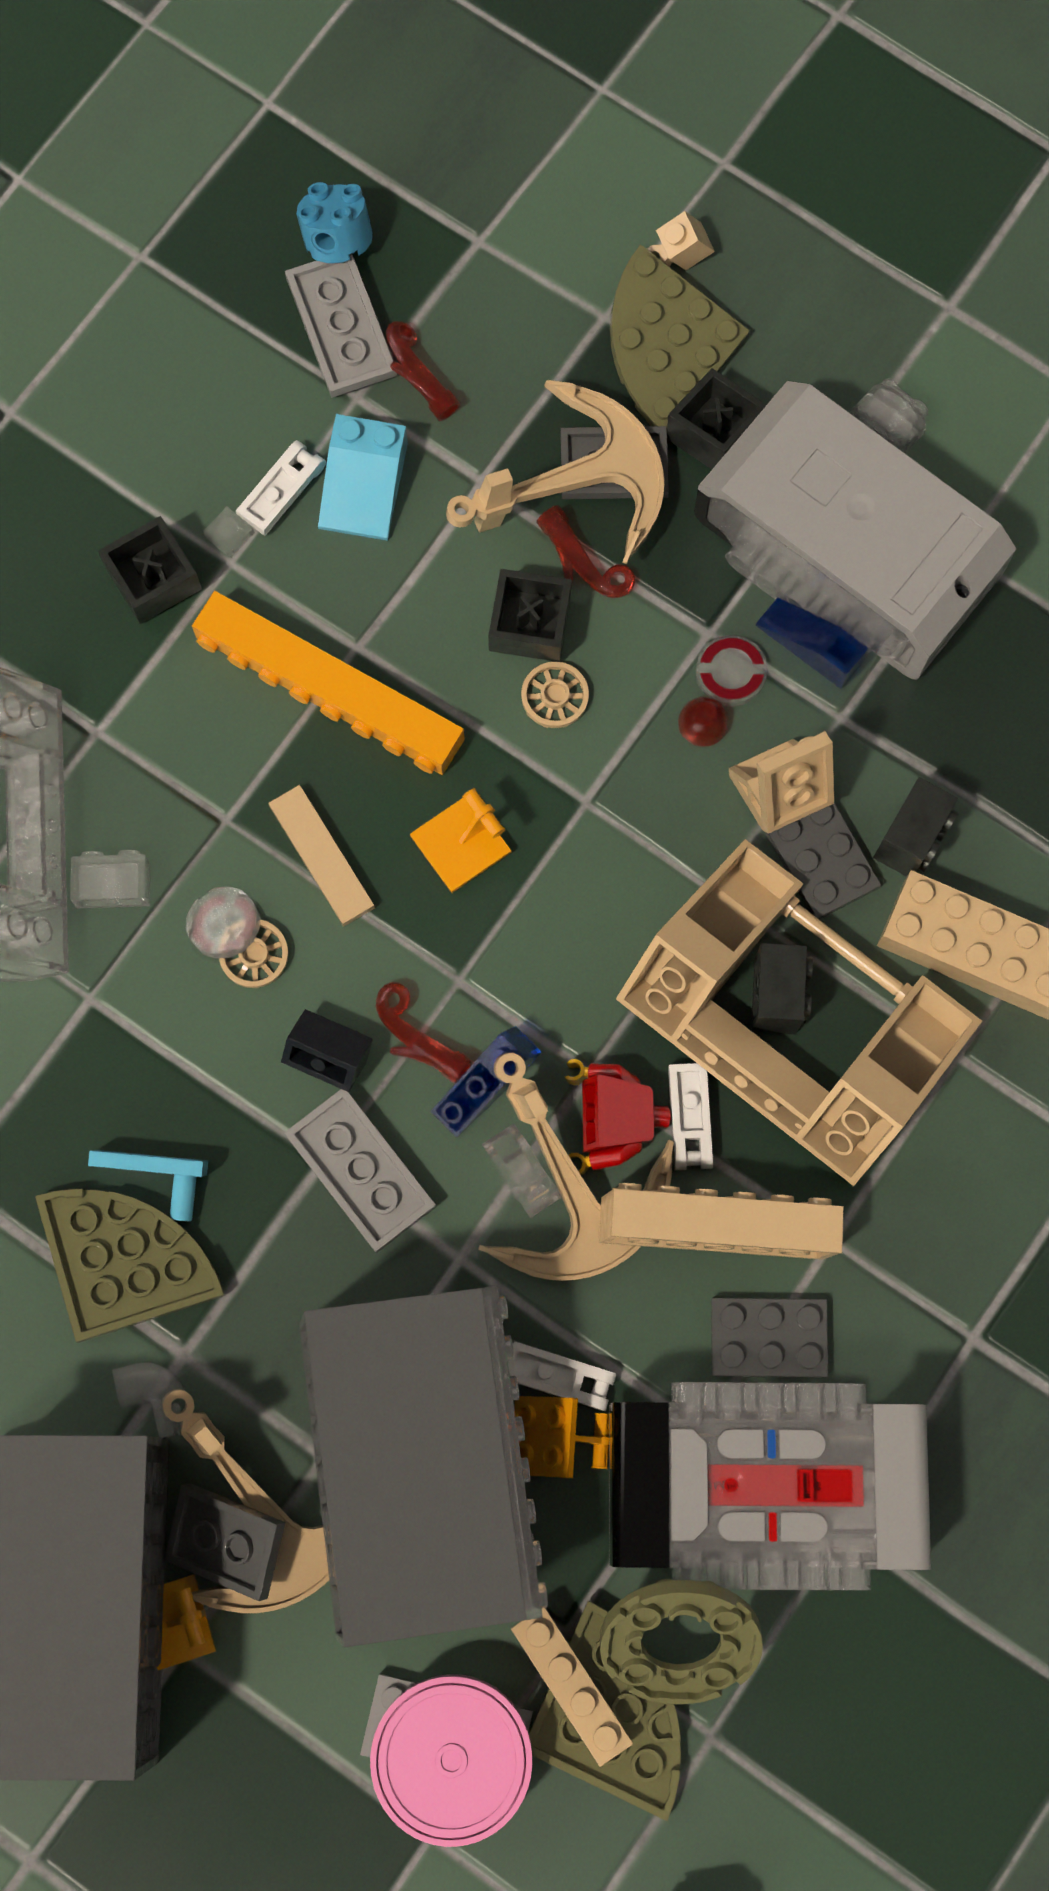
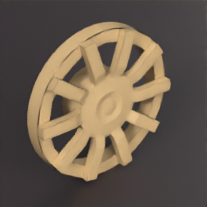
M547 662L537 666L527 675L522 685L521 699L524 710L533 721L545 728H564L583 716L588 704L589 690L584 676L575 667L563 662ZM550 669L560 670L558 679H551ZM542 672L546 679L544 684L534 679ZM566 672L575 677L568 684L563 681ZM580 683L583 693H570L569 690ZM531 684L541 690V693L527 694L529 685ZM541 699L542 702L531 709L528 700ZM569 699H583L578 709L569 702ZM544 707L548 708L545 719L536 714ZM566 707L574 714L566 718L562 708ZM553 710H557L560 720H551Z
M257 919V926L267 929L266 932L259 939L256 938L255 931L251 941L244 948L236 952L239 956L238 958L226 962V956H223L225 945H228L229 940L233 936L237 939L242 936L238 931L246 928V920L233 925L225 933L219 946V961L224 973L235 984L247 988L264 987L275 982L283 973L288 962V946L283 934L273 924ZM272 933L278 937L279 942L266 946L265 943ZM282 947V958L269 955L270 951ZM267 961L279 964L274 973L266 965ZM242 963L243 967L238 975L235 976L229 968ZM249 968L252 969L253 981L242 979ZM258 968H262L268 977L258 980Z

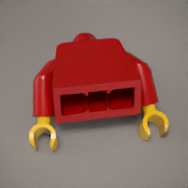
M571 1059L567 1062L569 1068L581 1069L579 1075L575 1077L565 1076L566 1081L571 1085L582 1084L583 1152H590V1154L586 1157L579 1153L568 1155L570 1159L579 1157L582 1160V1167L578 1170L580 1175H583L589 1167H592L593 1170L623 1164L641 1152L643 1143L653 1140L654 1128H667L671 1120L669 1107L653 1105L652 1088L642 1085L639 1078L619 1064L591 1063L589 1067H584L583 1063L577 1059Z

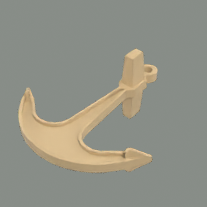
M547 380L544 386L565 404L597 421L605 435L603 447L595 453L513 485V479L508 468L485 476L481 488L475 491L472 500L467 496L460 495L453 497L448 502L446 510L447 520L450 524L459 528L470 525L474 520L480 533L501 526L505 515L512 511L516 503L599 483H616L627 489L635 501V513L627 534L625 555L622 562L627 564L630 557L643 544L651 531L662 505L664 473L657 447L643 424L629 410L602 393L573 383ZM463 508L467 514L459 515L455 512V509Z
M507 1052L501 1054L494 1063L495 1075L499 1080L510 1083L508 1090H506V1096L512 1104L518 1119L530 1124L569 1213L571 1228L569 1236L563 1245L554 1251L542 1253L517 1247L479 1245L478 1250L487 1252L509 1267L547 1280L565 1281L589 1278L616 1267L633 1255L641 1246L599 1243L601 1205L595 1199L545 1119L548 1106L541 1096L535 1081L523 1078L526 1070L524 1060L515 1053ZM507 1061H513L516 1065V1070L511 1075L505 1074L503 1070L504 1064ZM667 1141L664 1150L650 1171L643 1191L657 1190V1186H670L674 1141Z
M174 1389L168 1392L163 1398L162 1410L171 1421L181 1422L180 1434L190 1443L200 1458L212 1459L243 1505L286 1522L268 1599L257 1601L227 1587L216 1586L193 1591L194 1601L219 1610L237 1613H263L288 1607L315 1593L329 1581L323 1525L305 1527L292 1521L224 1450L225 1437L214 1426L206 1413L193 1412L194 1400L192 1396L181 1389ZM181 1398L185 1401V1408L181 1412H173L171 1409L173 1400Z

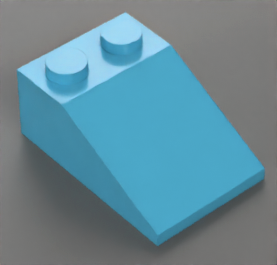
M336 414L328 451L318 529L388 541L408 445L406 426Z

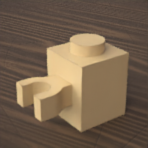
M686 211L656 230L661 240V245H652L646 248L653 255H660V260L670 267L672 262L685 270H688L715 252L702 223Z

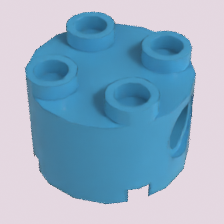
M317 182L309 186L308 194L298 204L296 213L307 253L310 251L312 258L316 261L342 263L351 260L350 254L358 251V255L365 252L372 243L373 233L366 202L360 186L357 184L327 185L323 182Z

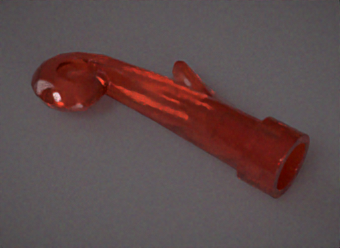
M401 321L389 324L386 329L387 341L398 362L393 361L390 364V368L405 378L423 395L429 403L428 408L438 421L449 418L457 411L461 403L450 390H446L410 348L416 345L417 342L415 330L407 323Z
M559 505L549 508L537 519L536 523L544 534L549 536L556 548L565 579H570L573 582L574 568L580 577L595 591L610 598L623 597L633 589L635 575L625 565L619 564L610 567L602 577L568 524L569 518ZM615 575H621L625 579L623 584L618 586L610 583Z
M398 982L385 984L379 990L376 997L378 1016L394 1036L407 1046L390 1048V1053L427 1064L440 1071L443 1077L457 1085L465 1077L473 1061L460 1051L455 1052L398 1017L407 1009L410 1003L409 991ZM393 993H397L400 998L399 1004L390 1008L388 1000Z

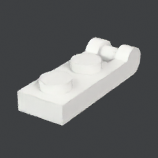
M298 440L289 446L236 510L239 518L264 536H266L312 479L316 478L323 471L326 465L325 459L318 454L313 456L307 452V447ZM298 462L304 466L300 472L292 467Z
M697 1063L670 1064L668 1066L672 1138L674 1141V1170H686V1166H700L701 1169H712L713 1154L707 1071ZM685 1140H699V1151H686Z
M514 1341L503 1379L554 1396L578 1398V1403L606 1411L609 1400L605 1398L609 1385H614L617 1374ZM584 1376L595 1380L591 1394L580 1391Z

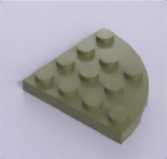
M640 244L627 263L615 292L610 319L611 349L622 385L625 384L630 396L636 403L635 408L650 426H666L667 428L668 414L711 368L717 372L721 369L746 338L749 330Z
M69 1189L35 1196L77 1343L226 1296L212 1263L199 1244L184 1228L153 1206L133 1197L110 1191Z
M587 1601L569 1641V1645L633 1744L600 1767L550 1689H548L529 1731L532 1756L668 1821L680 1777L681 1736L674 1704L653 1702L635 1696L628 1692V1685L617 1677L612 1679L608 1675L600 1654V1631L608 1612ZM642 1644L643 1648H644V1649L647 1651V1653L651 1656V1654L648 1652V1650H647V1649L644 1647V1645Z

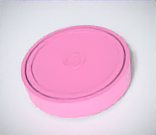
M447 1674L420 1681L405 1690L394 1700L377 1727L370 1754V1769L374 1790L380 1804L391 1820L404 1832L420 1841L437 1846L457 1847L486 1839L505 1826L514 1816L528 1790L532 1772V1748L525 1722L515 1705L505 1694L478 1678Z

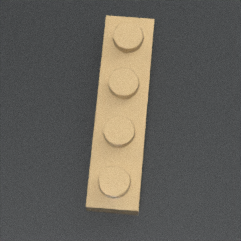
M544 1605L527 1616L526 1620L520 1621L511 1627L512 1632L600 1767L633 1744Z

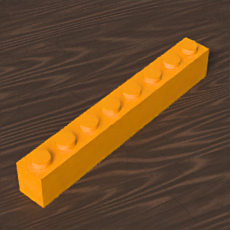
M215 590L192 625L197 638L196 642L207 651L215 653L218 650L228 656V661L242 670H246L249 667L258 672V677L268 685L277 687L279 684L290 690L289 694L303 704H308L310 701L319 706L320 712L329 719L336 722L339 719L346 721L352 725L351 729L355 733L366 739H370L373 736L383 742L382 746L396 756H401L403 753L414 759L413 763L424 772L432 774L435 771L443 775L465 740L464 728Z

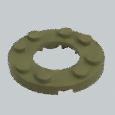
M661 1579L655 1584L640 1588L628 1594L613 1606L605 1617L600 1631L601 1660L608 1675L612 1679L617 1677L628 1685V1692L633 1695L665 1704H693L721 1697L722 1689L729 1687L735 1682L742 1685L748 1680L761 1660L763 1649L761 1626L754 1610L740 1596L718 1586L712 1581ZM679 1615L697 1617L698 1622H702L703 1619L710 1623L713 1631L720 1634V1642L715 1651L704 1659L687 1664L661 1662L647 1653L642 1646L641 1639L644 1632L656 1628L660 1624L661 1619L669 1617V1621H673Z

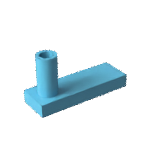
M91 1150L89 1151L88 1166L174 1174L170 1218L179 1221H192L197 1177L207 1176L208 1160Z

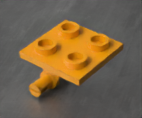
M475 788L466 792L462 799L410 833L412 840L451 893L512 853L500 836L505 831V828L493 814L495 809L491 804L486 805Z
M515 1396L510 1474L573 1478L575 1442L593 1444L591 1468L608 1469L609 1414L595 1413L594 1436L576 1435L578 1398Z
M195 1574L164 1584L161 1663L157 1666L158 1671L216 1652L204 1605L195 1602L192 1596L193 1591L199 1590Z

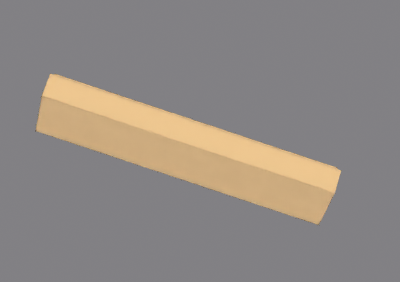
M298 785L269 802V807L342 926L350 924L375 909L373 902L301 786Z

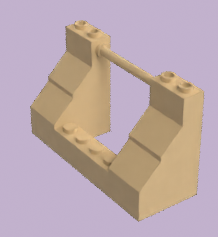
M745 839L655 935L616 1000L854 1186L905 1126L981 1024L982 1020L923 975L914 986H911L909 983L903 985L899 980L799 904L800 900L795 896L803 886V883ZM781 914L786 918L791 915L792 918L892 995H895L896 997L893 1000L899 1004L830 1092L712 1001Z

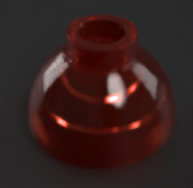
M709 697L692 699L685 704L679 714V730L682 736L691 744L702 747L714 745L725 736L728 730L727 712L723 705L715 699Z

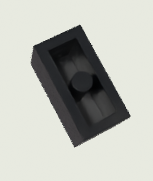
M305 1009L286 1039L281 1063L350 1092L367 1062L373 1039Z

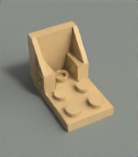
M826 731L814 737H805L799 742L791 739L729 768L731 780L764 832L769 834L834 804L833 742Z

